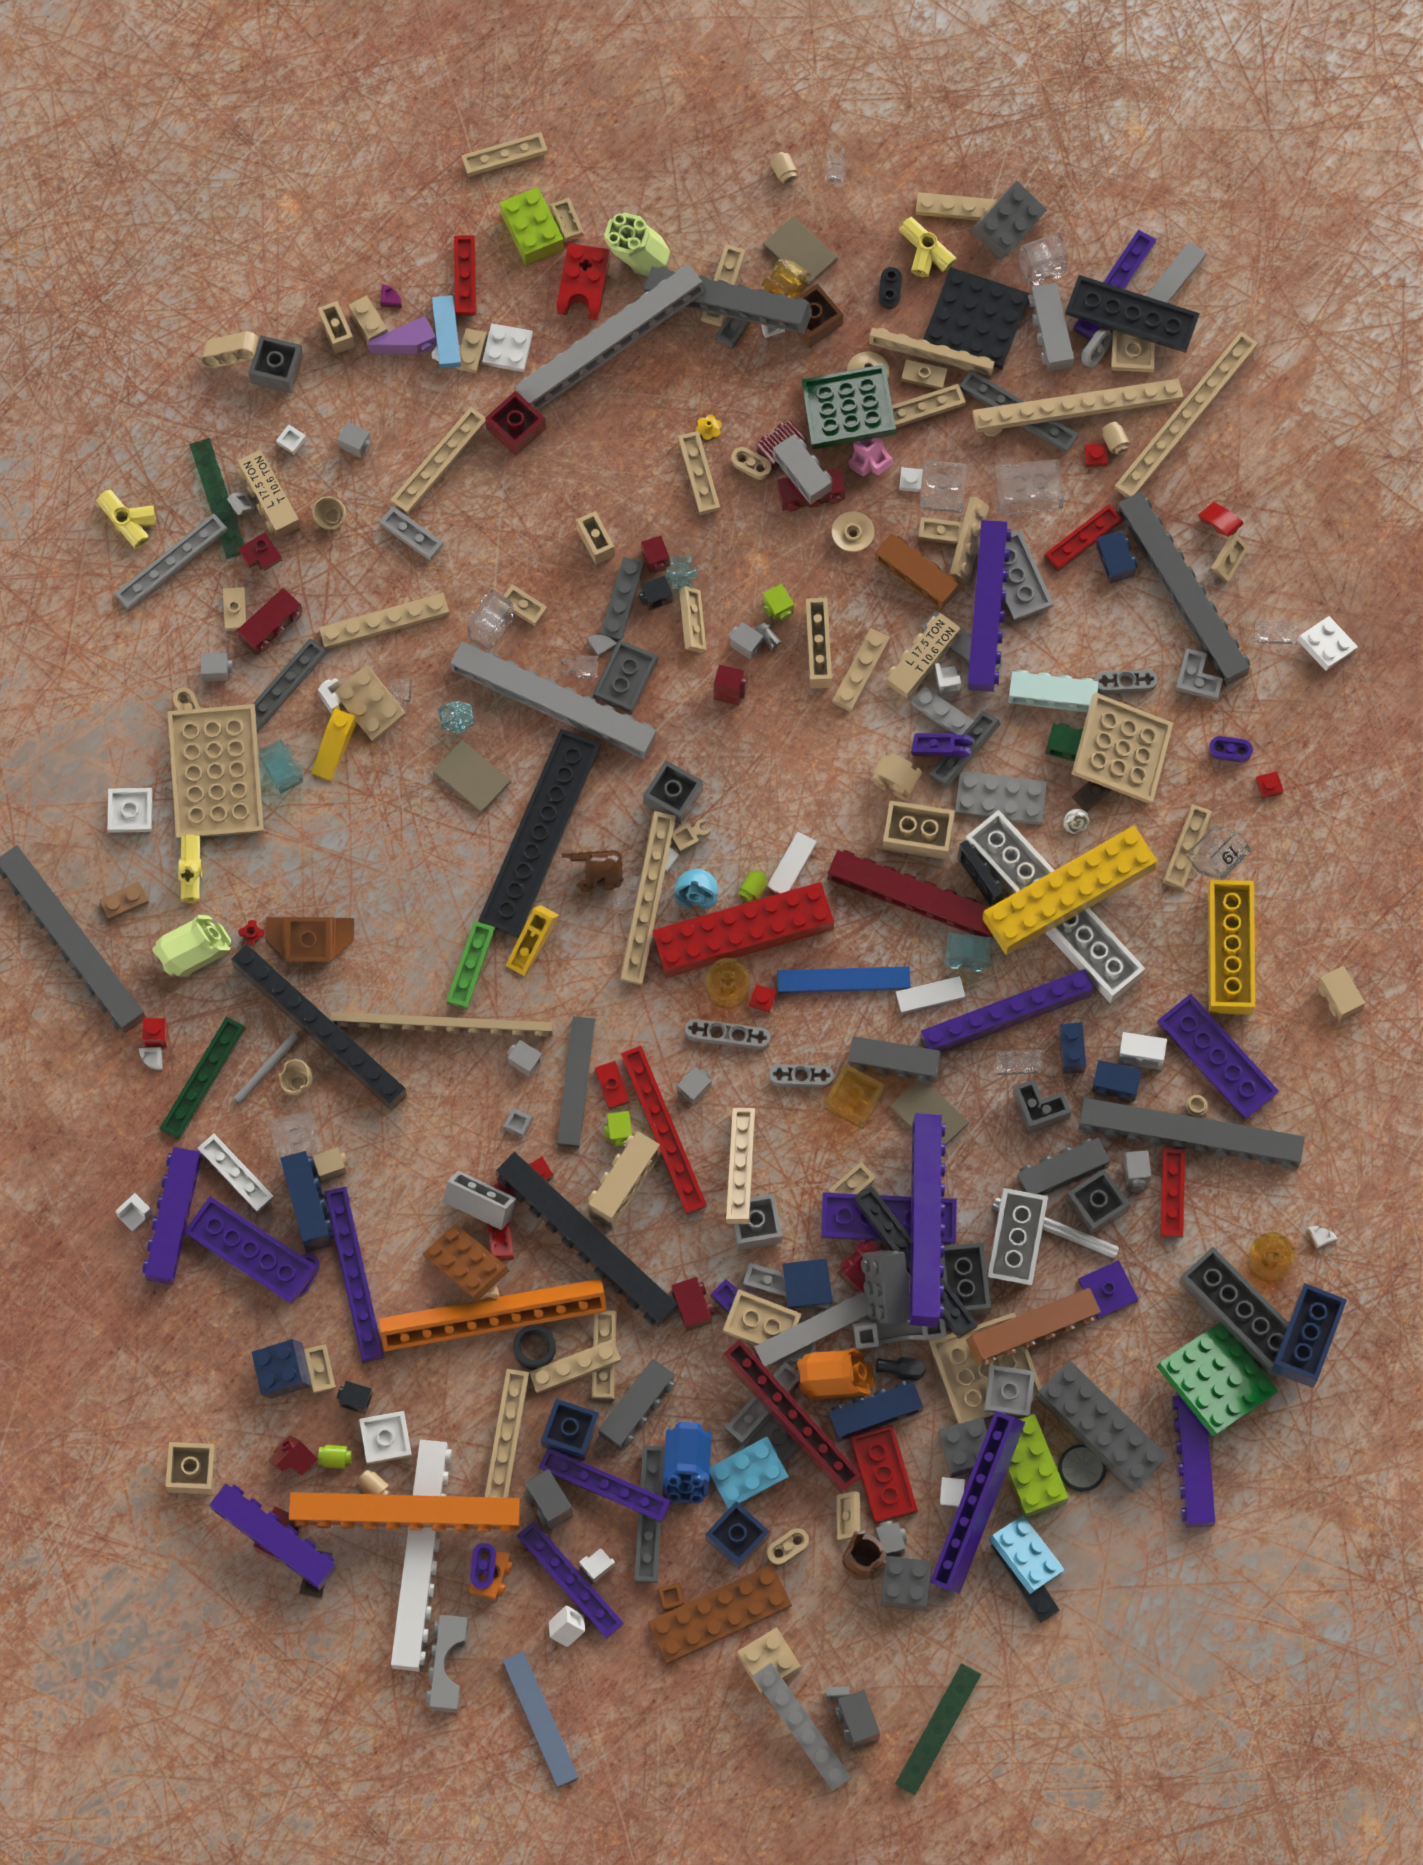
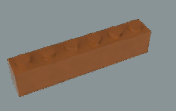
M1087 1288L975 1333L967 1338L966 1342L976 1364L984 1362L985 1365L997 1361V1356L1004 1354L1005 1357L1017 1353V1348L1024 1346V1349L1035 1346L1037 1344L1036 1341L1043 1338L1044 1341H1048L1056 1337V1333L1063 1330L1064 1333L1076 1329V1324L1081 1322L1083 1326L1090 1324L1096 1320L1095 1316L1101 1313L1091 1289Z

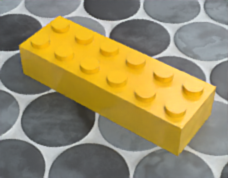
M1210 880L1208 885L1209 1014L1253 1015L1255 1010L1254 881Z

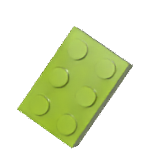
M539 187L500 202V214L525 266L564 250L563 237Z

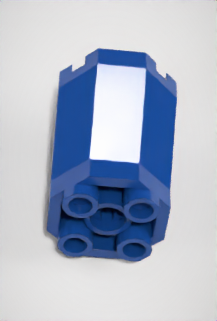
M679 1422L673 1430L671 1428L666 1430L663 1493L667 1495V1499L671 1502L699 1504L708 1495L712 1433L708 1430L705 1432L703 1426L699 1423Z

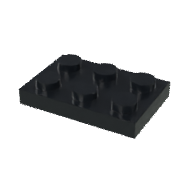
M965 840L959 844L958 860L987 903L995 905L1002 901V891L1004 889L998 880H994L991 876L992 872L986 862L982 863L978 857L980 854L974 844L970 845L968 840Z

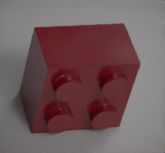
M516 390L485 418L486 429L515 456L546 429L545 417Z

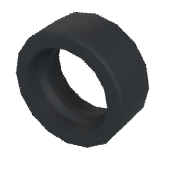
M529 1325L522 1328L516 1334L513 1341V1352L516 1360L523 1367L535 1370L553 1361L556 1354V1342L553 1334L547 1328L540 1325ZM540 1335L546 1340L548 1350L541 1359L530 1360L523 1355L521 1344L527 1336Z

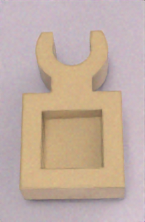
M704 819L698 820L692 828L687 823L673 831L671 839L680 853L699 844L698 837L710 835V828L705 831L700 830V826L705 824Z

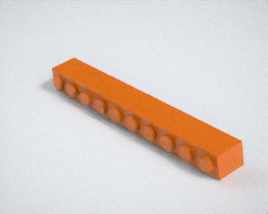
M600 1278L500 1296L498 1299L489 1298L379 1318L384 1351L606 1312L607 1306Z
M290 1492L289 1521L290 1524H294V1527L297 1528L317 1525L318 1528L327 1529L331 1528V1525H340L342 1529H353L354 1526H363V1529L374 1530L377 1529V1526H386L387 1530H399L400 1527H409V1530L421 1531L423 1527L432 1528L433 1531H445L446 1528H455L457 1532H468L469 1529H478V1532L488 1533L492 1529H501L502 1533H514V1530H520L521 1502L520 1498Z

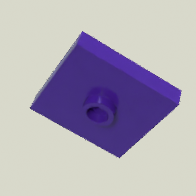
M1119 1260L1078 1278L1082 1289L1090 1288L1101 1311L1096 1316L1098 1320L1139 1300Z

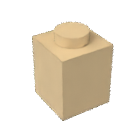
M338 1147L313 1155L321 1182L346 1174L345 1166L348 1165L345 1153L340 1154Z

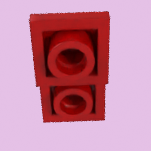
M1212 502L1198 514L1201 522L1212 525L1217 533L1227 537L1235 534L1244 524L1238 516L1215 502Z

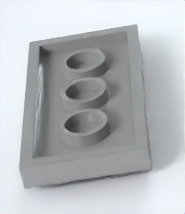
M1021 531L1013 532L1011 534V542H1007L1006 549L1010 550L1009 562H1005V570H1008V582L1003 583V590H1007L1005 604L1013 622L1053 608L1054 603Z
M961 771L955 814L989 818L999 810L1011 822L1042 825L1047 782Z

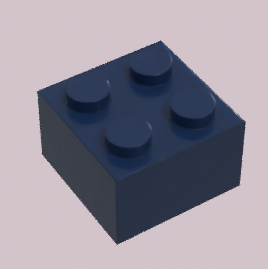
M290 1339L252 1352L262 1396L273 1399L312 1386L303 1343Z
M556 1398L541 1439L542 1447L551 1448L585 1461L599 1421V1412Z
M737 1501L705 1534V1540L738 1570L770 1537V1531Z

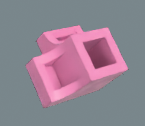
M880 438L854 442V454L848 461L849 468L863 477L871 471L880 475L894 464L893 458L885 450L883 440Z

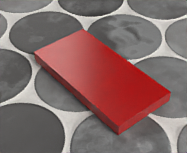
M890 1425L849 1436L857 1467L862 1475L861 1481L874 1524L918 1513L894 1426Z

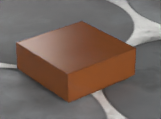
M679 1582L657 1588L663 1612L685 1604Z

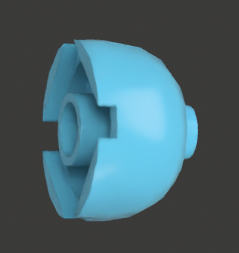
M699 868L688 870L677 879L674 898L680 905L692 909L691 904L700 905V910L709 909L716 904L718 885L715 878L705 870Z

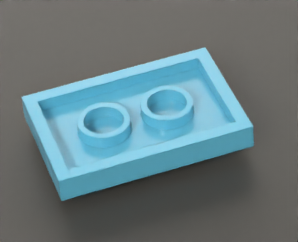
M768 1436L710 1467V1475L728 1509L735 1501L741 1504L789 1478Z
M1024 1515L989 1538L990 1542L1030 1594L1065 1570Z

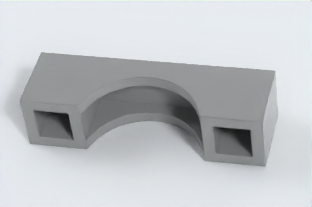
M939 1319L937 1327L909 1325V1320L892 1324L876 1321L852 1324L856 1349L878 1347L883 1344L904 1340H928L946 1337L944 1319Z
M440 1615L439 1621H435L434 1635H438L437 1644H432L431 1658H435L434 1667L429 1669V1680L432 1681V1689H427L426 1703L430 1704L431 1710L455 1713L459 1711L461 1689L459 1685L448 1678L445 1672V1663L449 1654L454 1649L466 1645L467 1617Z

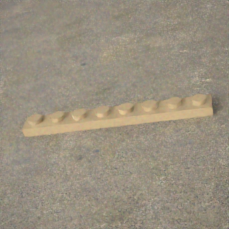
M657 811L653 813L620 981L642 985L652 930L654 928L676 819L674 815Z

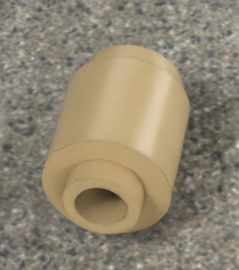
M779 152L772 157L770 164L778 180L783 185L790 184L798 178V171L788 153Z
M1111 422L1102 428V436L1112 454L1121 455L1128 450L1130 442L1121 425H1118L1117 422Z
M365 1471L356 1482L364 1494L390 1495V1486L375 1472Z

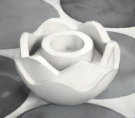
M1082 809L1070 810L1063 820L1065 830L1072 834L1084 831L1090 822L1088 813Z

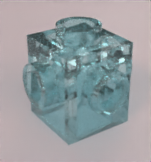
M691 556L670 557V568H666L667 581H671L672 589L676 588L679 590L684 586L693 588V580H697V568L692 567Z
M456 700L438 709L441 728L444 730L464 733L467 731V728L475 724L471 704Z

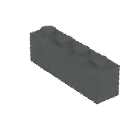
M853 1036L848 1064L853 1071L859 1073L870 1071L882 1077L888 1074L894 1075L900 1080L912 1078L917 1079L920 1083L930 1084V1082L937 1083L942 1056L938 1050Z
M1099 1137L1094 1140L1088 1138L1082 1141L1080 1146L1076 1148L1067 1147L1060 1151V1155L1053 1158L1050 1155L1041 1159L1040 1163L1035 1166L1029 1164L1022 1167L1017 1174V1181L1023 1192L1046 1195L1108 1168L1110 1160Z
M652 1359L599 1428V1435L620 1451L624 1446L628 1447L635 1438L633 1434L637 1428L642 1429L649 1419L647 1415L650 1411L653 1410L655 1412L660 1406L662 1395L665 1392L668 1394L673 1389L675 1374Z

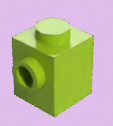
M782 583L763 593V603L765 604L763 608L768 617L772 616L774 621L777 622L780 619L783 621L792 616V613H794V603Z
M629 1111L607 1114L608 1125L604 1126L605 1139L610 1138L611 1145L624 1147L626 1140L632 1135Z

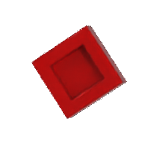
M1106 443L1085 444L1086 467L1108 465Z
M1277 771L1256 776V783L1262 799L1283 794L1284 790Z
M756 984L749 1007L770 1013L777 991Z

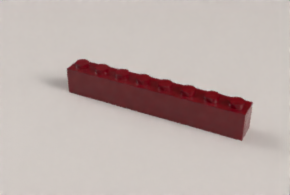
M837 850L829 868L827 880L991 942L993 934L983 921V914L986 909L993 905L987 904L985 906L979 904L972 897L964 898L958 896L953 890L937 888L932 882L916 880V877L911 874L904 873L903 875L896 872L890 866L885 865L882 867L875 864L869 858L861 859L856 857L854 853L848 850Z
M741 1339L723 1353L721 1357L723 1362L841 1494L859 1480L862 1476L860 1472Z

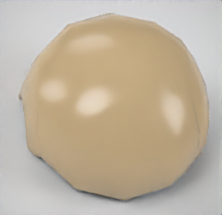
M333 496L321 497L315 502L312 509L314 521L327 530L338 529L344 524L347 516L343 503Z
M293 1059L284 1063L283 1072L279 1074L281 1088L287 1094L296 1096L306 1092L313 1082L311 1069L302 1060Z

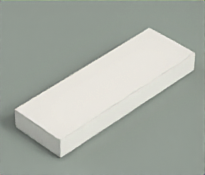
M797 832L769 881L767 889L776 894L790 891L814 850L817 841Z
M960 976L896 991L901 1014L963 1000L966 997Z

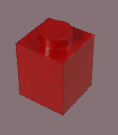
M143 1018L142 1040L145 1047H167L168 1025L165 1018Z

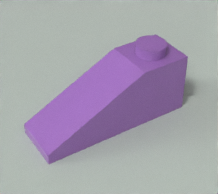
M425 316L367 341L370 354H419L421 352H429L437 346L436 336Z

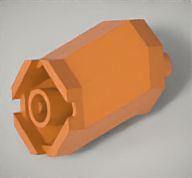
M856 1348L842 1351L809 1353L797 1362L800 1374L799 1387L802 1394H807L810 1399L819 1402L826 1399L866 1396L871 1393L869 1389L875 1385L873 1366L870 1362H865L864 1357H867L865 1352Z

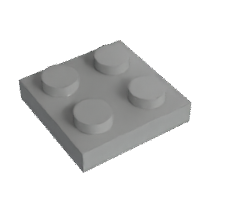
M990 1365L984 1411L995 1412L996 1410L1009 1415L1030 1416L1035 1371Z

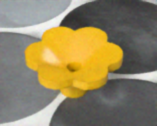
M713 415L698 419L696 431H699L700 436L704 440L709 441L720 436L721 421L716 420Z

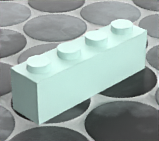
M1025 670L1012 671L1008 703L1088 713L1092 695L1098 691V681H1094L1091 678L1073 679L1068 675L1056 677L1048 673L1031 674Z

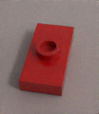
M616 1061L594 1067L608 1109L630 1103Z
M508 1222L502 1230L487 1223L490 1253L500 1261L514 1260L510 1223Z

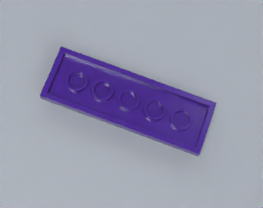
M1189 994L1157 1021V1024L1245 1121L1279 1093V1090L1192 994Z
M822 1193L821 1238L883 1241L853 1202L854 1196L858 1194ZM879 1195L911 1236V1197ZM941 1198V1203L945 1204L944 1217H941V1224L945 1225L941 1244L955 1245L957 1199Z
M209 1196L184 1231L185 1235L291 1305L318 1270L315 1264L211 1196Z

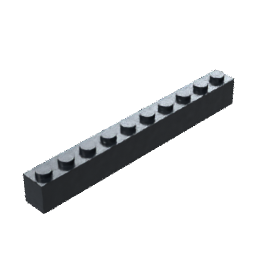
M246 944L231 958L233 967L387 1108L392 1111L407 1096L406 1088L249 945Z
M515 1151L496 1170L497 1182L504 1188L508 1186L514 1192L512 1195L518 1202H525L530 1207L528 1210L537 1219L541 1217L546 1222L545 1226L553 1234L557 1232L562 1237L561 1241L569 1249L573 1247L579 1253L577 1256L585 1264L590 1263L595 1268L593 1271L602 1280L606 1278L611 1283L610 1287L618 1295L622 1293L628 1299L626 1302L634 1310L639 1309L644 1314L643 1318L651 1326L655 1324L659 1327L677 1309L678 1304Z

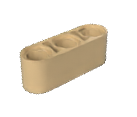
M246 331L209 339L205 343L201 362L207 367L216 368L251 360L255 356L258 336Z

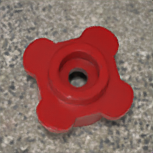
M255 920L248 921L244 928L238 930L239 936L243 937L249 946L254 945L265 934L264 930L257 926Z

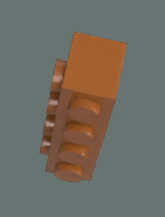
M891 533L875 551V560L941 611L957 594L959 585L957 580L952 575L943 573L936 563L926 560L919 550H913L909 547L902 537H896Z

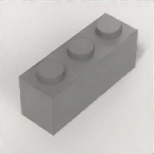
M793 434L773 448L774 459L810 505L831 491V476L827 471H822L819 467L818 459L808 453L807 446L802 439L798 440Z
M458 1170L447 1181L443 1202L502 1230L512 1219L516 1198Z

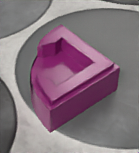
M382 284L381 307L402 308L401 298L392 287Z

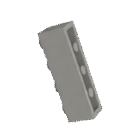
M1057 282L1033 286L1031 288V295H1028L1029 307L1034 309L1032 321L1034 327L1037 326L1039 333H1036L1038 346L1042 345L1043 352H1041L1042 364H1046L1048 372L1072 368L1074 356Z

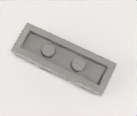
M394 506L380 520V525L429 561L444 546L441 540Z
M926 686L911 700L912 706L950 733L966 735L975 726V722Z

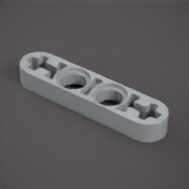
M691 1019L685 1025V1035L692 1041L763 1050L770 1044L769 1031L761 1027L701 1019ZM696 1025L698 1030L704 1031V1026H707V1037L704 1036L702 1031H697L696 1035H693L689 1029ZM713 1028H720L723 1031V1035L720 1038H714L710 1032ZM735 1031H742L745 1034V1038L741 1041H736L732 1035ZM748 1032H752L751 1037L755 1038L759 1037V1034H763V1038L767 1040L758 1043L757 1039L751 1038V1043L747 1042Z

